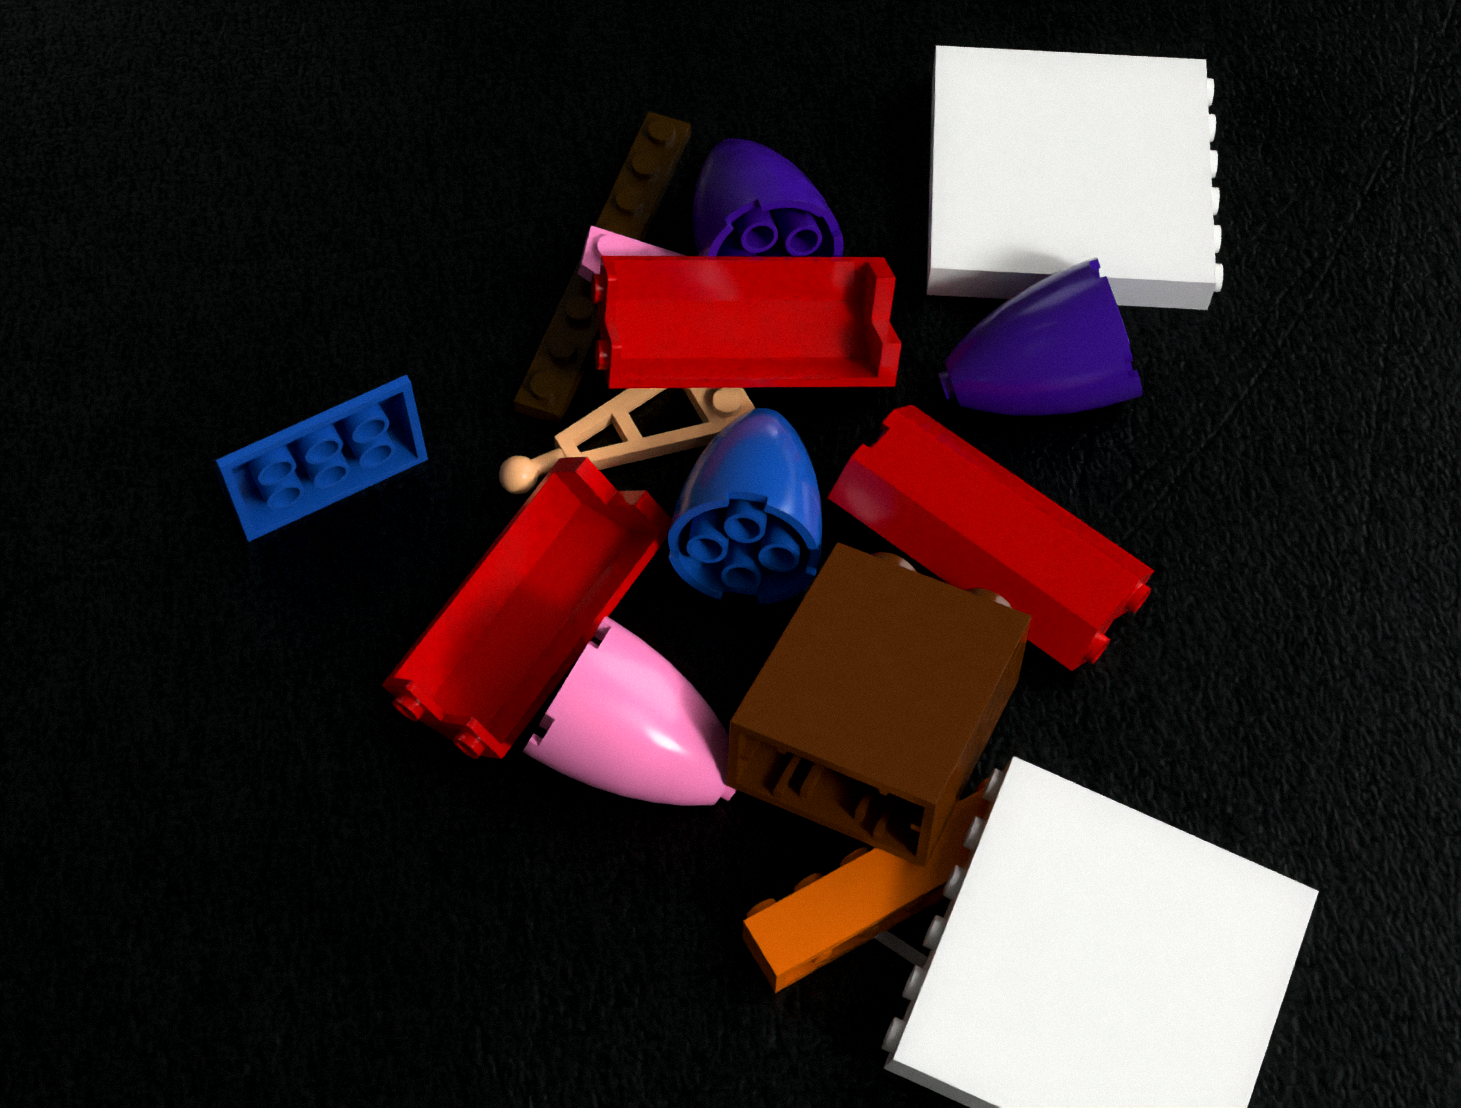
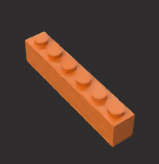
M989 777L977 786L976 793L961 801L958 800L925 867L879 848L869 851L867 847H862L847 855L841 861L840 868L825 876L820 872L814 873L800 881L794 887V893L778 902L774 898L764 900L747 913L748 918L743 920L742 938L775 993L946 898L943 896V891L954 866L957 865L964 868L970 853V849L962 846L969 826L975 816L983 819L990 801L982 798Z

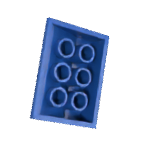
M406 374L217 459L216 475L248 542L428 460L411 381Z

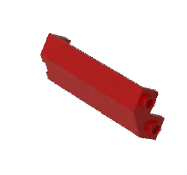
M601 256L600 274H592L591 298L592 303H598L600 340H596L595 366L597 370L604 371L609 389L894 387L902 344L890 323L896 277L884 257Z
M914 405L894 409L882 422L881 428L883 432L877 442L873 443L870 447L862 444L850 457L827 498L948 584L963 590L983 588L993 591L1008 601L1013 609L1032 615L1027 640L1069 670H1075L1086 661L1094 664L1110 642V638L1104 634L1113 620L1128 610L1134 614L1147 599L1151 588L1145 584L1154 570Z
M588 457L559 458L384 681L382 686L395 698L392 702L393 706L406 718L415 722L419 720L452 740L458 749L472 758L478 759L479 756L503 759L593 638L604 617H608L666 540L672 519L646 490L617 491Z

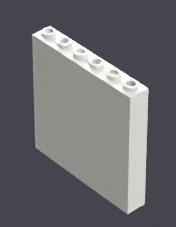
M936 45L931 99L927 295L1010 299L1027 287L1058 271L1097 257L1101 267L1099 268L1100 278L1107 277L1117 305L1207 310L1213 292L1221 291L1223 265L1215 263V253L1219 252L1221 244V226L1214 225L1213 215H1217L1220 193L1218 187H1212V178H1215L1217 172L1218 154L1216 150H1210V142H1213L1215 136L1216 116L1215 114H1209L1208 106L1212 105L1214 96V79L1207 78L1206 60Z
M1015 756L1012 757L1002 771L994 768L982 794L983 799L990 801L983 819L977 816L974 817L962 844L963 847L970 849L964 868L955 865L944 888L943 896L951 899L944 918L935 915L924 938L923 946L931 949L924 968L915 965L904 988L902 997L911 1000L903 1020L894 1017L884 1038L881 1049L890 1052L884 1069L970 1108H1247L1319 891Z

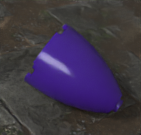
M727 139L718 143L711 150L701 167L693 200V232L698 256L842 257L843 236L833 213L812 182L792 162L764 145L744 139Z
M1095 257L1058 271L1027 287L997 307L967 333L944 360L947 370L938 373L947 400L957 397L959 406L986 413L1013 416H1047L1103 408L1142 396L1137 369H1132L1131 365L1133 358L1129 347L1128 335L1109 281L1106 276L1100 278L1099 268L1101 267L1098 258Z

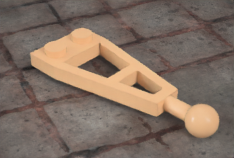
M628 388L554 436L556 449L533 459L517 455L505 460L499 471L500 483L506 491L522 495L530 492L536 486L538 477L546 475L559 458L588 457L598 470L706 446L731 421L756 408L743 388H683L703 424L642 437L629 412L667 388ZM613 424L623 441L622 443L580 452L577 448L578 445Z

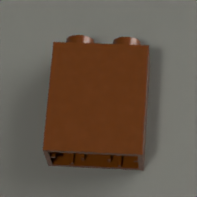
M837 542L730 721L726 786L925 867L1018 682L1032 615L1013 609L1008 601L993 591L983 588L963 590L916 572L911 564L895 554L888 552L868 554Z

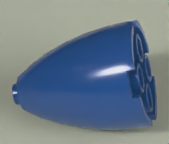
M757 408L731 421L713 438L701 453L680 492L668 532L669 560L675 571L685 582L712 598L721 600L723 592L756 595L759 605L776 603L791 598L803 591L816 575L822 541L820 494L809 454L798 433L785 417L771 409Z

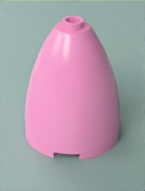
M605 616L594 634L596 638L602 641L600 646L592 641L587 644L539 724L547 733L544 738L533 733L523 752L561 774L592 787L624 797L681 806L714 805L720 797L729 801L736 789L726 786L729 735L711 707L693 685L667 659L641 638Z

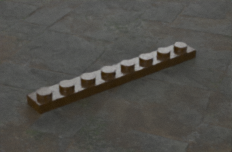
M648 111L595 227L643 242L691 136V123ZM581 258L514 400L515 412L557 425H561L593 354L596 340L600 338L598 303H592L591 282L577 274Z

